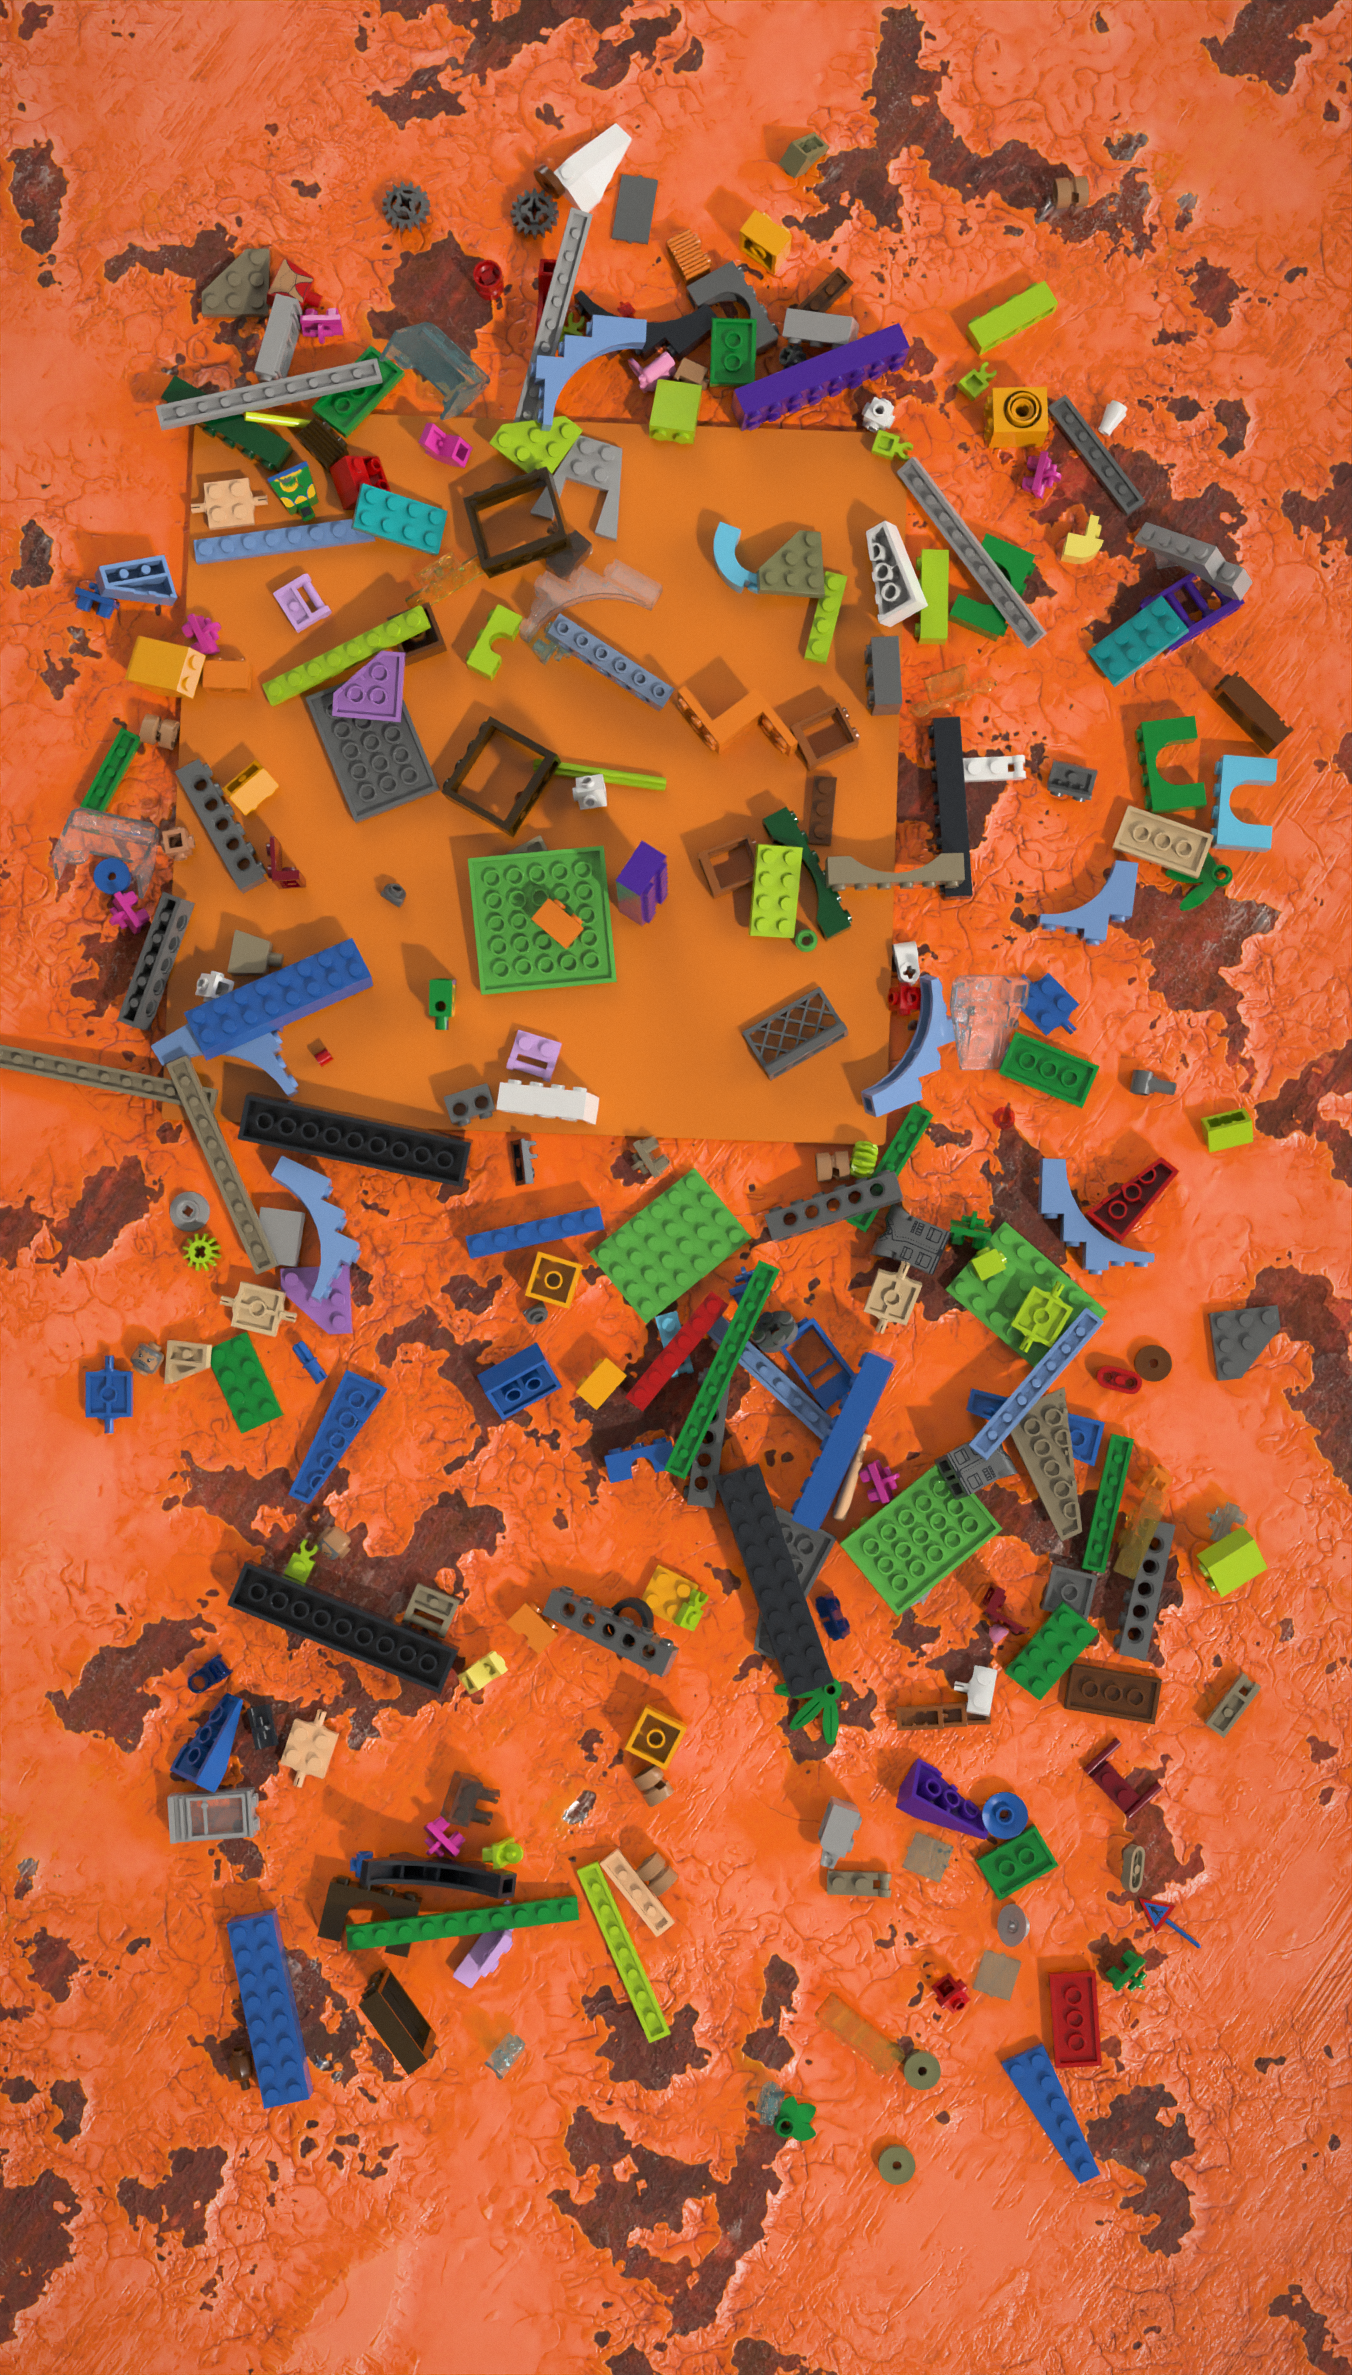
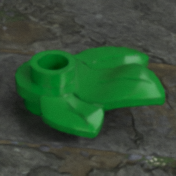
M794 2096L786 2098L780 2105V2115L774 2121L776 2133L781 2137L792 2136L797 2141L812 2139L816 2136V2132L809 2122L814 2117L816 2107L809 2103L797 2104ZM788 2121L790 2125L787 2128H783L781 2123Z

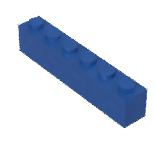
M598 1206L465 1237L470 1259H477L605 1230L601 1210Z

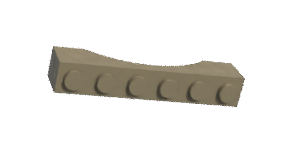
M941 853L933 861L921 868L900 873L871 869L859 863L851 856L827 857L825 860L826 888H832V891H845L846 887H854L856 891L868 890V887H877V890H889L891 886H900V889H912L913 885H922L923 889L936 888V885H945V888H956L965 880L964 853Z

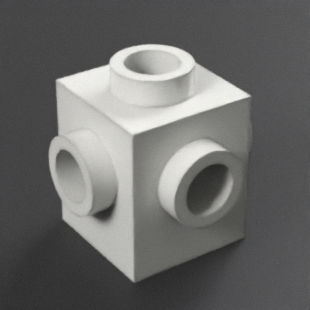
M874 397L871 403H866L861 415L864 416L862 426L873 433H877L879 429L885 431L886 427L890 429L895 419L893 415L894 406L884 398Z
M603 774L576 778V787L572 788L574 801L579 802L580 810L607 806Z
M211 971V974L201 973L195 995L203 997V1002L206 1003L231 992L235 982L224 978L225 974Z

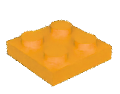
M658 1564L641 1600L648 1604L653 1614L678 1626L674 1623V1620L683 1602L688 1603L690 1601L691 1591L693 1589L697 1590L699 1584Z

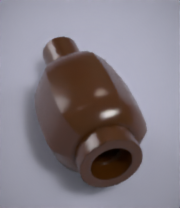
M237 2046L232 2049V2055L229 2060L233 2078L240 2082L241 2090H248L251 2088L249 2079L253 2074L251 2054L246 2050L245 2046Z

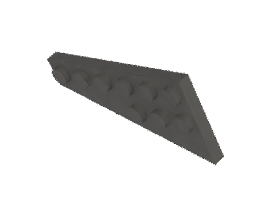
M776 1505L775 1512L806 1598L837 1537L821 1528L816 1532L791 1520L794 1514ZM759 1611L753 1649L775 1660L776 1657Z

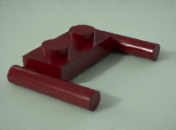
M1114 1738L1083 1770L1131 1820L1163 1787L1156 1782L1140 1797L1106 1761L1122 1745L1117 1738Z

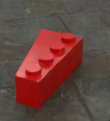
M1160 1157L1118 1190L1087 1211L1084 1216L1113 1240L1121 1244L1176 1177L1179 1170Z

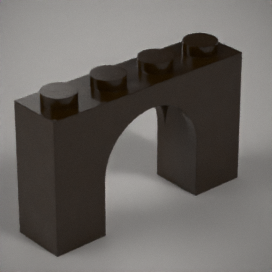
M337 1875V1877H333L330 1881L317 1937L340 1942L343 1937L348 1912L359 1902L373 1901L379 1903L386 1909L390 1919L418 1916L422 1897H418V1894L412 1891L401 1893L396 1892V1889L391 1886H382L380 1888L373 1885H363L350 1881L351 1878L348 1876ZM412 1943L386 1946L385 1953L407 1958Z

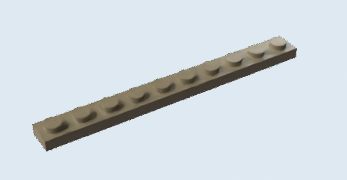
M0 1044V1068L183 1106L173 1080ZM203 1087L214 1112L219 1090Z
M189 1055L166 1064L256 1275L279 1266Z

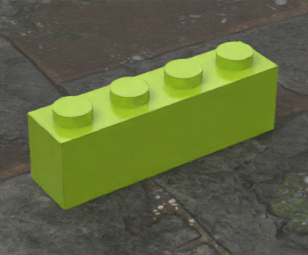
M1045 280L1039 284L1035 282L1028 286L1024 293L1020 295L1014 294L1009 297L1005 304L993 306L981 318L976 316L968 322L965 334L980 356L1054 313L1058 301Z
M922 549L920 557H916V570H920L918 582L928 606L915 613V615H919V623H915L914 636L918 637V644L945 645L948 636L949 550Z

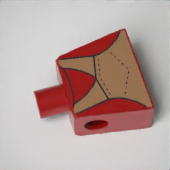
M283 258L268 290L266 304L273 306L276 294L298 299L303 312L306 304L319 309L323 296L313 291L315 282L313 276L288 259Z

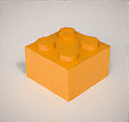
M755 209L740 229L738 250L775 275L790 254L792 235L785 226H779L774 223L768 214L760 213Z
M538 1252L525 1296L570 1309L583 1265Z
M645 1704L625 1744V1750L667 1770L687 1729V1724Z

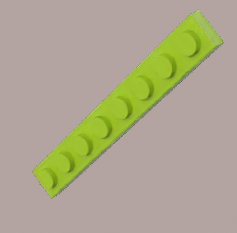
M419 605L262 684L270 705L276 706L370 659L381 651H385L431 628V625L423 607Z
M597 1860L578 1868L577 1873L649 2043L670 2035L669 2026L599 1861Z

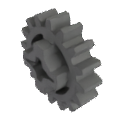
M402 181L401 187L397 188L396 185H392L393 192L386 191L387 198L382 199L384 205L382 211L386 215V222H391L393 229L399 226L400 232L403 233L404 229L408 228L411 233L412 227L415 226L419 230L421 229L420 222L427 223L425 216H430L429 207L431 205L430 200L427 199L426 191L422 192L420 185L414 188L412 182L405 186Z
M533 188L531 194L524 190L525 196L522 197L518 194V202H512V208L514 209L510 211L511 218H513L512 224L517 226L518 233L524 231L525 238H528L530 234L533 235L534 240L537 239L538 234L545 238V232L552 233V226L558 225L556 219L559 218V210H556L558 208L557 202H552L553 197L551 194L545 197V190H542L540 194L537 193L536 188ZM534 208H536L537 212L535 220L533 219Z

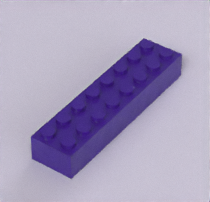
M894 324L735 389L731 409L741 431L746 429L749 431L754 430L763 422L776 421L785 413L793 414L799 411L802 406L807 404L810 406L815 405L824 397L837 396L846 388L854 389L860 386L863 381L868 379L873 381L880 378L885 372L900 370L905 363L910 346L900 324Z
M644 841L640 842L616 879L620 913L642 927L645 922L648 924L651 922L656 914V905L658 903L662 905L668 895V864L666 862V855Z

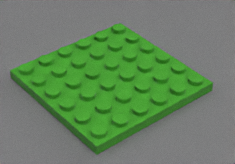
M604 846L468 858L481 995L617 982ZM548 898L552 901L555 898L566 906L564 911L569 916L574 913L583 921L581 926L584 930L567 950L531 920Z

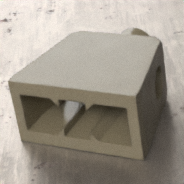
M235 930L227 972L233 976H267L270 966L282 968L284 954L273 953V944L270 941Z

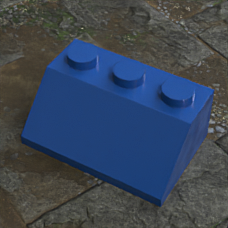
M537 1342L477 1375L486 1396L502 1420L562 1388L561 1383Z

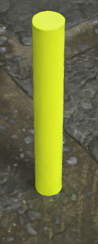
M247 411L244 414L245 421L304 428L312 421Z

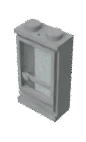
M280 294L275 296L254 369L259 383L287 378L299 336L298 329H301L300 315H303L298 299Z
M254 1787L217 1789L215 1793L209 1790L171 1793L167 1797L170 1844L245 1837L253 1838L257 1834V1830H260V1817L256 1816L255 1809L259 1805L258 1793H254Z

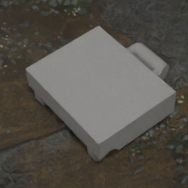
M261 1207L259 1220L278 1264L298 1267L304 1222H306L305 1213Z

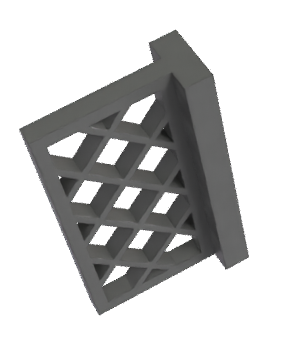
M818 987L745 1030L742 1034L764 1068L768 1078L772 1081L848 1036V1029L839 1018L821 987ZM819 995L823 1001L822 1008L809 1007L810 999ZM795 1008L803 1009L802 1021L789 1018L791 1010ZM807 1011L820 1013L817 1024L805 1022ZM823 1014L832 1016L836 1021L830 1027L820 1025ZM776 1019L785 1021L783 1031L770 1030L771 1022ZM788 1022L800 1025L798 1036L785 1033ZM803 1026L816 1028L815 1035L810 1039L801 1037ZM756 1031L764 1032L763 1044L753 1042L749 1035ZM768 1034L781 1036L778 1047L766 1045ZM784 1037L796 1040L795 1048L791 1050L782 1049ZM764 1049L777 1051L773 1061L765 1062L763 1059Z

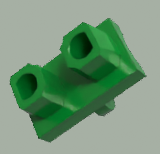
M973 1210L971 1216L962 1215L961 1221L951 1219L949 1225L951 1243L963 1245L966 1235L973 1237L971 1247L982 1250L987 1240H991V1228L985 1227V1219L977 1218L978 1211Z
M1127 1950L1120 1959L1129 1967L1128 1970L1123 1974L1114 1965L1106 1973V1976L1114 1984L1112 1987L1117 1992L1130 1979L1132 1982L1127 1988L1131 1992L1137 1987L1144 1991L1146 1986L1142 1981L1148 1975L1144 1971L1137 1977L1135 1974L1147 1961L1142 1956L1139 1957L1131 1950Z

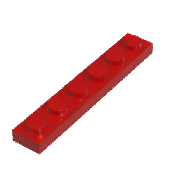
M711 1291L625 1398L643 1412L728 1308L729 1304Z

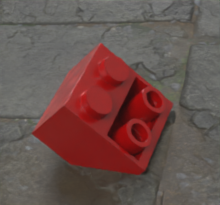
M344 456L329 468L343 510H355L362 483L391 492L379 456Z

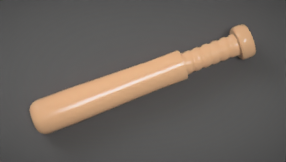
M863 1434L854 1458L849 1465L833 1512L835 1520L842 1522L846 1520L859 1472L863 1464L862 1459L867 1442L872 1439V1436L869 1434Z

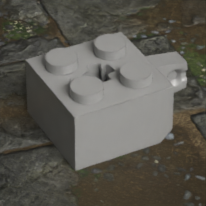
M834 1796L830 1797L818 1831L822 1846L820 1865L833 1869L839 1857L845 1858L846 1853L851 1852L854 1845V1839H852L854 1830L858 1831L862 1822V1817H860L856 1804Z

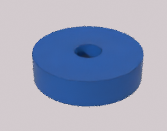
M108 858L96 866L94 882L105 894L114 895L119 891L123 893L131 883V872L128 866L121 860ZM112 873L116 874V878L114 880L109 879V876Z

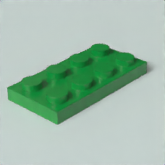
M371 345L354 363L377 358L383 383L324 395L312 407L314 414L325 420L345 438L358 427L405 376L404 371Z
M1015 1032L998 1074L1082 1109L1100 1066Z
M248 1332L212 1347L210 1364L241 1434L285 1415Z
M1062 1601L1007 1665L1004 1673L1040 1701L1099 1631Z

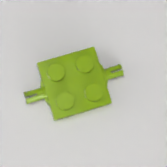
M1056 1281L1051 1292L1042 1291L1035 1286L1031 1287L1010 1326L1021 1331L1025 1336L1019 1347L1020 1350L1027 1353L1033 1341L1040 1342L1049 1348L1053 1346L1074 1309L1063 1303L1059 1298L1060 1293L1065 1287L1063 1283L1061 1284V1282Z

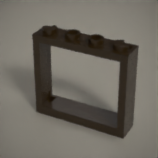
M547 466L538 470L534 469L532 472L522 476H515L507 482L494 484L486 490L474 492L473 495L463 498L482 570L489 579L573 547L555 481ZM547 485L560 531L490 557L478 511Z
M489 716L488 720L481 724L479 734L475 740L469 743L463 759L456 763L452 776L444 782L442 793L448 800L509 836L514 837L559 767L561 760L557 754ZM495 730L545 757L505 821L456 793Z
M387 1967L383 1971L381 1969L377 1972L375 1971L370 1975V1980L361 1994L362 1998L358 2006L409 2076L428 2062L437 2034L390 1968Z

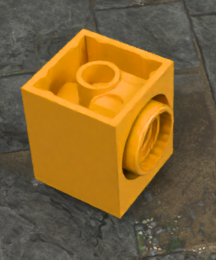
M1047 387L992 388L990 396L986 398L983 410L984 418H987V426L984 428V439L988 440V448L1042 447L1048 433Z

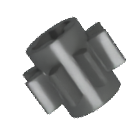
M788 344L787 347L782 349L779 355V364L784 365L783 370L807 360V354L802 352L803 347L796 344L794 346Z

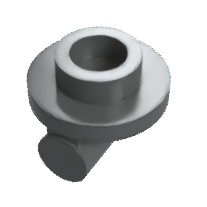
M393 883L387 884L380 896L400 908L404 903L406 892L399 884Z
M543 1301L522 1311L527 1322L532 1325L540 1324L548 1317V1311Z

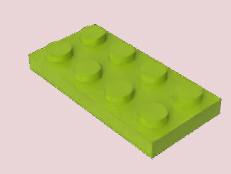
M756 844L748 935L794 938L803 847Z

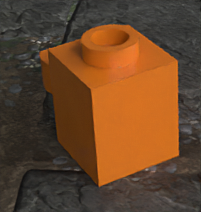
M1150 1464L1136 1485V1488L1152 1499L1159 1501L1174 1478L1168 1475L1170 1471L1164 1466L1158 1464L1156 1467Z

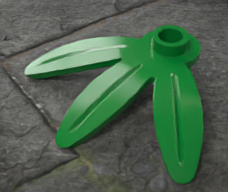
M1208 852L1202 867L1204 869H1201L1198 879L1170 869L1167 870L1165 875L1172 880L1183 883H1202L1184 898L1179 909L1181 911L1193 909L1202 904L1213 893L1216 886L1224 887L1228 885L1233 878L1230 867L1222 864L1217 865ZM1220 873L1226 875L1224 879H1218L1217 876Z
M834 1679L833 1683L792 1697L813 1698L805 1703L796 1713L790 1724V1729L797 1730L805 1726L824 1708L823 1732L826 1743L829 1745L833 1744L839 1727V1715L835 1702L842 1692L839 1681ZM785 1683L775 1686V1693L790 1697ZM829 1685L835 1688L832 1694H828L826 1691Z

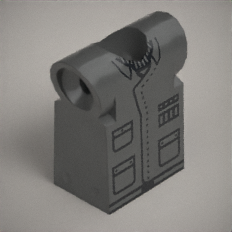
M892 1204L885 1217L886 1231L876 1238L870 1255L892 1258L898 1262L905 1261V1264L908 1262L910 1267L932 1276L951 1232L913 1217L898 1205Z
M976 1434L971 1440L934 1459L955 1500L967 1497L997 1479L1018 1474L1010 1456L1003 1450L1002 1443L989 1459L985 1461L968 1447L977 1436Z

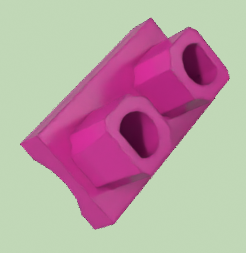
M328 308L326 315H318L315 309H306L304 315H300L303 336L318 337L320 344H325V337L343 335L341 315L338 313L337 308Z
M1041 451L1040 456H1029L1027 468L1029 471H1036L1035 477L1025 476L1022 482L1023 490L1034 493L1035 497L1043 499L1045 486L1052 488L1053 482L1061 480V474L1056 472L1057 465L1051 464L1052 460L1048 458V452Z
M193 613L188 615L189 621L181 628L187 638L197 637L198 642L191 645V648L203 655H216L219 653L220 650L215 641L219 639L217 632L221 630L220 623H212L210 618L204 619L202 615L195 616Z
M120 891L115 893V899L112 901L115 907L109 910L113 915L109 920L112 926L119 924L121 929L129 926L134 935L140 933L142 926L150 920L149 914L144 908L136 913L131 909L132 906L138 904L137 896L133 891L121 894Z
M879 1459L872 1461L859 1472L863 1483L873 1480L876 1488L867 1491L871 1503L882 1501L883 1504L894 1498L891 1490L897 1488L895 1479L900 1477L899 1472L892 1474L889 1466L882 1468Z
M443 1816L427 1823L423 1827L436 1841L434 1842L430 1837L426 1838L424 1842L430 1847L426 1854L430 1856L434 1852L441 1858L444 1855V1852L439 1848L441 1846L451 1857H456L460 1852L458 1849L462 1846L465 1838L458 1831H455L448 1839L442 1832L450 1823Z

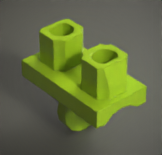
M507 1837L500 1842H494L491 1844V1847H485L482 1850L483 1863H493V1869H501L510 1863L516 1864L522 1860L524 1855L523 1848L518 1843H514V1837Z

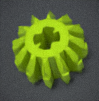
M857 1141L855 1143L849 1164L851 1176L858 1179L864 1177L869 1179L872 1176L878 1154L876 1144L868 1141Z
M196 1233L194 1234L195 1241L191 1238L187 1239L190 1247L183 1246L182 1249L188 1251L189 1254H185L182 1257L183 1259L191 1258L187 1266L192 1267L195 1265V1271H200L202 1266L205 1271H209V1263L212 1266H217L214 1257L221 1258L222 1256L215 1253L216 1250L221 1249V1245L213 1246L217 1239L213 1237L209 1240V1234L207 1233L203 1234L202 1239L200 1234ZM199 1248H206L204 1250L205 1257L198 1256L200 1254Z

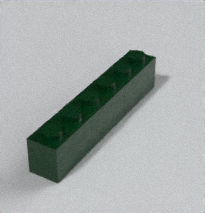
M174 375L161 396V400L164 404L208 394ZM242 414L191 424L193 427L196 425L202 427L203 432L212 438L215 436L222 439V443L230 449L235 447L241 450V454L247 459L258 460L261 462L260 465L270 472L275 470L280 473L293 452L289 442L255 422L245 421Z

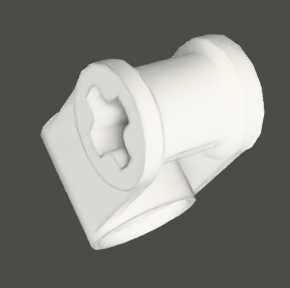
M916 941L892 944L893 958L899 982L911 983V986L914 985L920 975ZM906 970L913 974L911 979L908 978V975H904Z

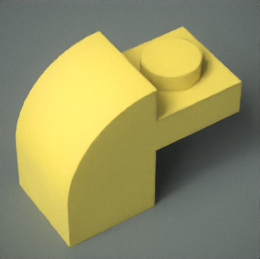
M1090 515L1084 536L1073 533L1067 534L1061 561L1084 564L1091 561L1097 555L1104 541L1097 539L1101 531V525L1098 524L1099 516Z
M491 1651L457 1675V1677L471 1695L493 1679L504 1674L508 1669L505 1666L504 1659L496 1651Z

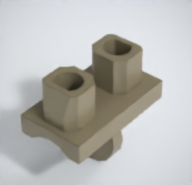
M652 1136L633 1143L638 1154L635 1153L631 1156L636 1163L631 1166V1169L634 1171L639 1168L643 1175L650 1171L654 1178L664 1174L663 1171L671 1162L665 1154L655 1159L651 1151L660 1146L656 1138Z

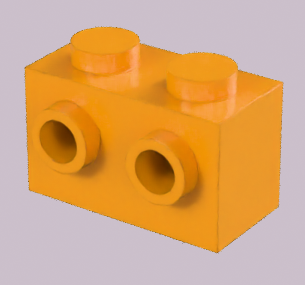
M255 759L223 787L222 790L246 816L249 812L254 811L258 804L266 797L271 796L279 785Z
M607 1357L604 1361L599 1358L591 1367L594 1372L589 1378L584 1375L576 1384L579 1388L576 1393L596 1410L627 1376Z

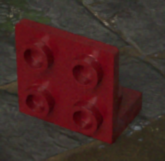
M270 836V842L266 843L267 856L271 858V865L267 867L268 878L272 879V883L279 889L305 888L306 878L299 870H296L295 867L282 868L281 843L275 836Z
M991 1582L979 1605L984 1610L982 1614L998 1623L999 1619L1004 1621L1002 1625L1016 1634L1019 1631L1026 1633L1027 1628L996 1610L997 1607L1001 1608L1007 1596L1004 1595L1006 1591L1002 1587Z

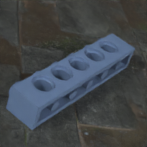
M560 613L545 638L658 712L664 707L674 691L673 687Z

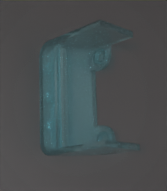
M429 322L395 330L378 358L381 362L394 358L397 365L402 369L416 368L445 396L442 400L444 411L439 417L442 421L460 415L490 383L489 376L437 326Z

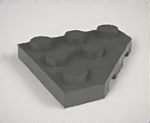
M1278 1305L1208 1313L1217 1381L1240 1379L1243 1377L1280 1329Z

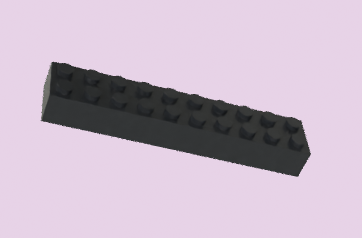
M255 1092L246 1094L238 1139L459 1187H462L465 1183L473 1139Z
M754 1461L713 1476L788 1694L792 1698L833 1683L834 1679L759 1463Z
M252 1560L244 1563L227 1604L230 1607L439 1694L444 1688L460 1647L310 1584L303 1583Z

